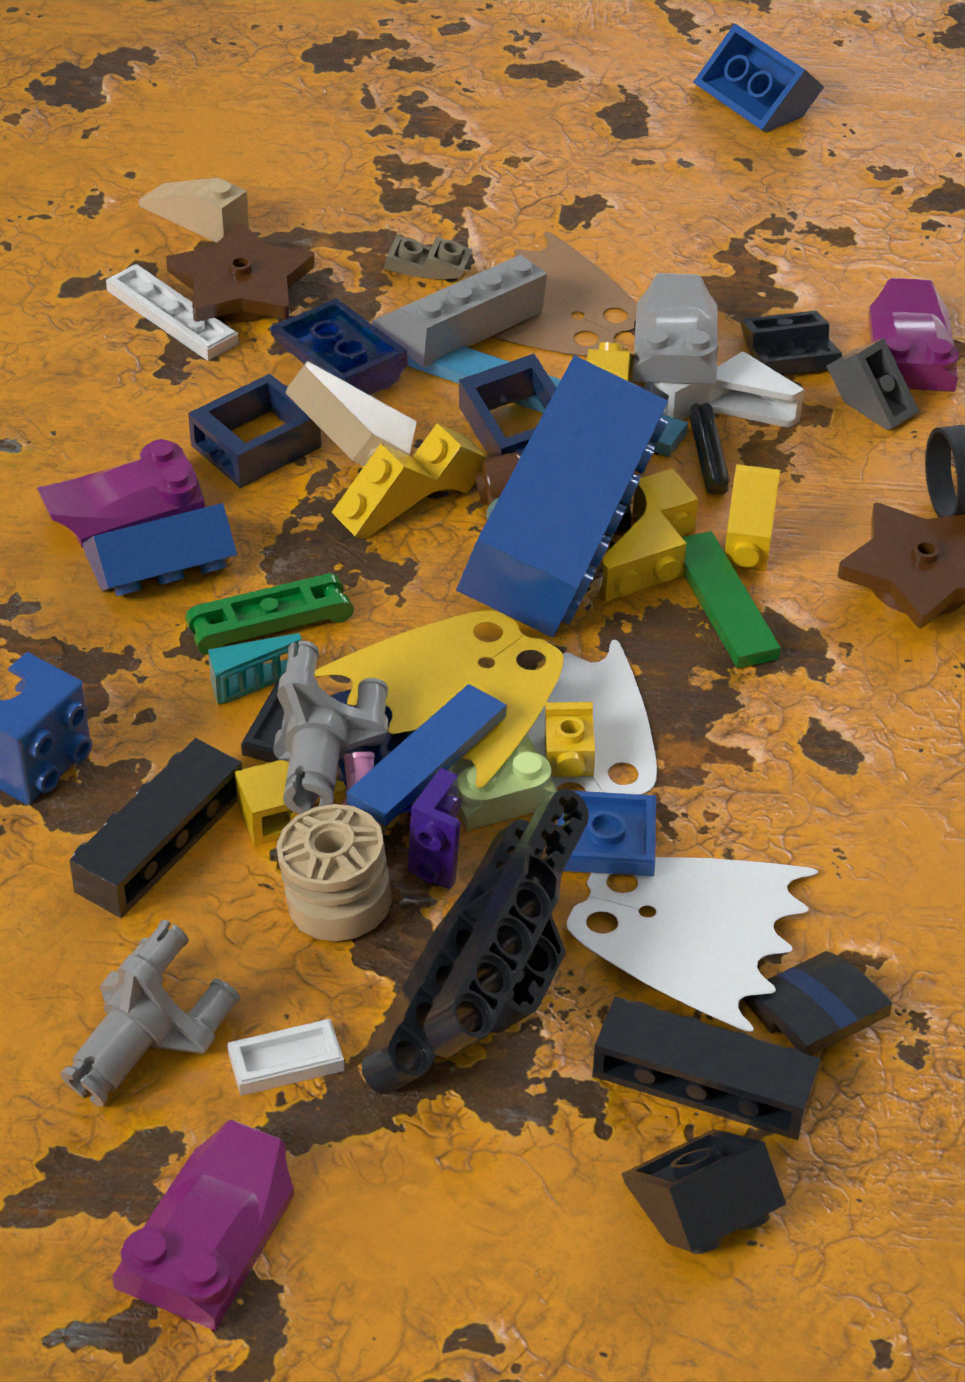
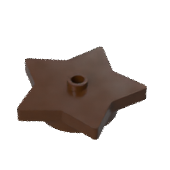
M238 224L213 247L169 255L166 257L167 271L193 290L192 309L194 321L198 322L217 318L228 322H252L269 316L282 319L290 317L288 288L315 267V255L312 251L270 246L245 225Z
M874 503L871 517V540L839 563L837 576L839 579L871 588L873 593L884 604L905 613L918 628H923L936 616L951 613L965 603V514L924 519L881 503Z

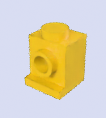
M545 702V758L551 766V777L594 776L593 702Z

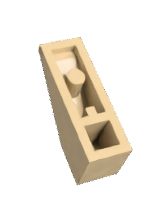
M218 177L163 183L139 199L140 207L216 243L238 224H243L249 229L247 191Z
M306 361L287 387L286 394L354 462L365 466L380 443L404 454H410L417 421L316 365Z

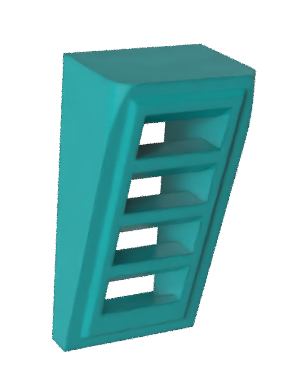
M300 633L209 649L210 678L217 704L233 701L277 683L280 677L286 673L288 661H280V656L288 653V648L293 642L297 645L296 655L298 654L299 641H302ZM271 660V663L263 664L264 662Z

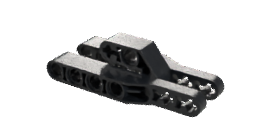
M567 788L557 790L539 804L530 822L521 819L513 821L495 836L469 885L434 930L364 1056L362 1074L372 1090L384 1095L395 1093L423 1076L430 1069L437 1055L446 1058L455 1056L486 1037L490 1032L500 1033L539 1008L566 953L552 917V912L559 900L561 874L589 819L586 803L578 793ZM564 812L563 821L565 823L559 826L554 822L561 818ZM546 847L545 853L547 854V857L542 859L541 856L543 854L544 848Z

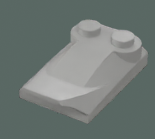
M658 273L637 302L633 381L716 384L718 350L716 302L699 274Z

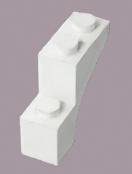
M743 351L717 367L716 384L644 383L645 390L668 400L662 414L678 420L690 416V408L694 403L697 402L701 405L707 402L712 406L714 413L783 427H791L800 422L804 389Z

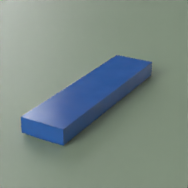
M470 684L466 685L346 791L347 804L370 814L377 822L386 827L422 794L440 768L448 770L506 717L507 705Z

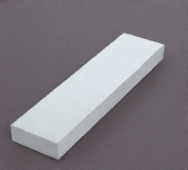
M137 264L106 280L109 293L207 361L239 344L238 333L217 318L198 322L194 321L193 302Z

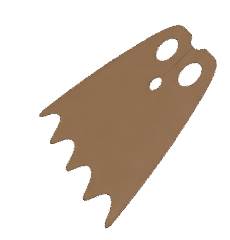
M550 232L544 233L548 246L542 251L514 250L515 256L522 255L547 273L542 313L491 337L565 354L588 356V349L599 350V343H614L613 338L616 334L630 331L634 328L637 310L635 301L605 272ZM610 308H620L627 312L628 318L623 322L613 323L607 321L603 317V313ZM573 312H582L585 317L576 320L571 317V314ZM590 331L598 335L599 341L592 346H582L574 341V336L578 332Z

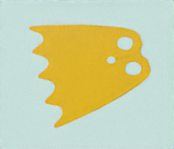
M485 610L458 615L390 637L316 669L315 676L342 675L350 678L353 682V687L347 704L352 706L357 704L358 685L362 680L377 678L384 681L388 686V696L385 704L392 711V719L388 728L391 734L417 730L468 684L507 705L506 717L461 757L470 760L476 766V787L482 788L502 767L538 718L545 706V702H547L558 682L564 658L558 648L544 639L530 638L521 633L517 622L498 611ZM481 623H494L502 628L503 634L496 641L484 642L474 636V628ZM535 650L545 656L546 664L537 670H527L517 664L516 658L523 651ZM489 657L495 661V664L491 668H483L478 664V661L481 658Z

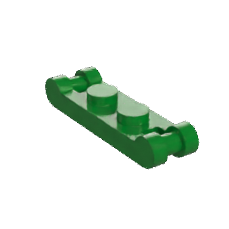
M328 573L199 604L187 611L185 619L190 631L195 633L194 641L199 652L208 655L209 649L220 648L225 644L326 619L336 623L344 622L352 616L354 607L349 597L343 594L344 587L340 578L336 574Z

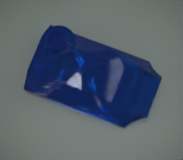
M337 298L270 327L271 336L303 364L308 361L368 395L387 389L395 384L408 364L407 350Z

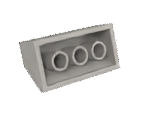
M519 255L372 321L371 328L424 368L430 365L431 362L462 346L469 347L542 313L547 273L522 255Z

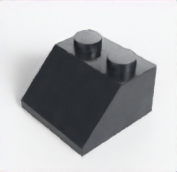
M712 1129L621 1173L625 1185L666 1243L693 1254L705 1253L719 1247L723 1243L722 1237L737 1229L748 1230L763 1225L770 1219L769 1213L786 1205L765 1142L717 1129Z

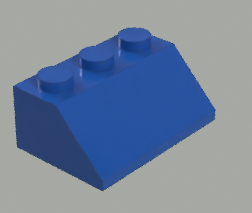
M736 23L693 81L701 89L763 132H768L803 117L824 88L804 68Z
M223 503L99 534L82 543L86 557L101 590L106 591L114 588L116 596L142 590L140 581L157 577L159 585L184 579L183 570L200 566L202 574L226 568L225 559L237 555Z

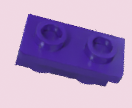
M440 768L411 807L407 871L415 874L427 883H435L450 890L456 882L461 822L456 816L461 806V799L457 797L459 775Z

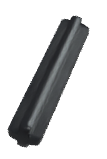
M696 402L690 408V421L706 491L710 495L717 493L724 495L729 490L728 484L730 480L713 408L707 402L701 405Z

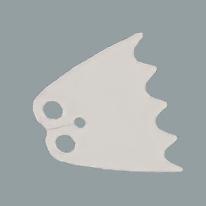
M615 639L612 640L606 658L600 662L591 663L571 653H564V663L560 677L547 702H593L595 766L594 776L551 777L555 788L557 789L563 783L573 782L580 784L585 791L641 795L650 791L655 784L657 774L651 730L636 680L620 643ZM545 706L527 732L537 753L544 757ZM617 763H628L637 769L639 775L632 784L619 785L609 778L608 770Z
M655 857L654 876L633 875L637 878L638 886L635 890L628 893H617L607 886V878L612 874L591 873L587 881L591 893L586 901L574 906L567 920V928L588 949L643 983L741 1030L752 1032L753 1026L742 1016L738 1009V1003L746 996L771 994L776 991L774 985L759 972L757 967L758 961L767 955L792 951V946L775 932L774 923L781 917L801 914L809 910L805 904L788 892L787 886L795 879L817 874L818 870L809 867L741 860ZM643 906H651L655 908L656 914L650 918L643 917L639 914V909ZM595 912H608L613 914L619 923L614 931L601 934L591 931L587 927L586 919Z

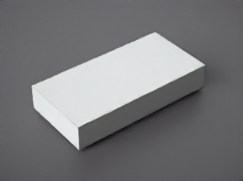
M331 1019L227 1043L228 1055L240 1096L344 1071V1058Z

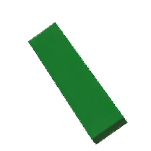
M709 531L682 537L686 542L683 574L736 668L779 659L781 647L713 532Z

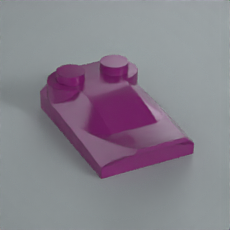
M890 278L869 308L871 343L882 338L885 339L908 389L955 392L958 381L956 366L959 352L953 344L949 310L939 296L934 283L931 280Z
M158 439L147 444L141 450L139 460L75 479L37 487L51 519L63 524L75 533L82 548V543L99 534L205 508V500L196 473L182 448L178 444L165 439Z
M229 1120L208 1140L195 1148L144 1227L133 1232L124 1241L121 1249L122 1261L112 1276L114 1289L216 1331L294 1197V1186L286 1162L285 1143L280 1138L234 1120Z

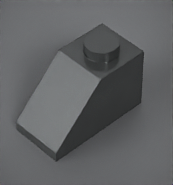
M884 338L853 349L826 366L844 403L886 430L896 427L920 412Z

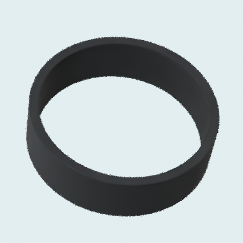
M965 425L937 427L931 431L928 437L925 452L926 482L932 506L938 517L965 514ZM951 451L954 456L957 473V496L952 480Z

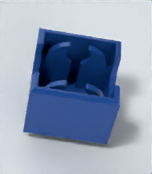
M26 652L8 668L9 672L22 678L15 687V691L21 693L12 699L0 700V790L24 804L30 805L43 792L48 793L52 791L57 785L60 776L75 763L80 764L88 757L92 749V740L89 734L88 708L85 705L82 681Z

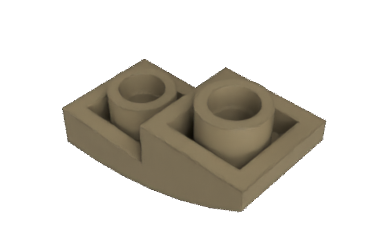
M396 235L383 268L421 278H460L471 256L472 249L436 236L432 247H429L417 240Z

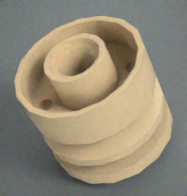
M331 804L314 807L303 812L283 828L277 842L278 861L285 886L290 918L299 930L315 939L336 942L354 939L375 929L388 915L393 900L382 830L376 820L370 814L354 806Z

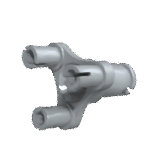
M303 640L299 641L297 655L296 643L293 642L289 646L286 673L279 680L277 697L283 707L284 716L282 728L275 735L273 753L276 758L289 762L283 800L285 805L297 814L314 808V803H316L319 797V806L331 805L334 797L338 761L348 750L361 746L381 744L386 739L388 730V718L385 715V703L388 696L387 684L377 678L362 680L358 685L356 708L337 701L318 686V682L314 677L316 663L319 658L318 647L309 641Z
M167 920L160 921L157 929L149 939L142 938L138 947L132 954L128 955L117 969V972L111 971L99 988L105 1001L103 1006L107 1015L74 1055L72 1066L65 1067L60 1073L64 1082L81 1097L84 1098L90 1092L92 1094L90 1100L96 1106L102 1107L109 1100L107 1094L110 1091H116L149 1047L204 1054L216 1038L215 1030L232 1007L241 999L237 991L229 984L214 978L209 988L189 1013H184L174 1003L161 985L163 982L161 975L183 946L187 945L189 938L175 924L169 930L168 928L171 924Z

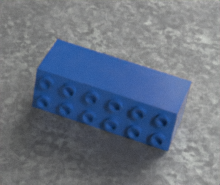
M574 355L481 531L456 591L552 638L561 622L570 625L594 577L595 568H598L612 538L610 536L614 535L624 515L626 506L619 502L628 505L641 476L635 474L634 471L643 474L654 452L655 446L648 442L651 441L657 444L668 423V420L661 417L668 400Z

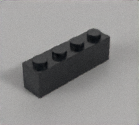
M197 738L190 742L181 752L175 753L162 771L151 781L145 782L133 799L120 811L114 812L107 819L103 828L88 842L82 843L69 859L74 892L117 917L122 918L237 802L235 771L242 770V762Z
M615 996L595 1043L592 1077L798 1140L815 1091L821 1058L807 1055L795 1048H784L761 1041L746 1033L732 1032L708 1025L693 1017H682L652 1008L643 1002H633Z

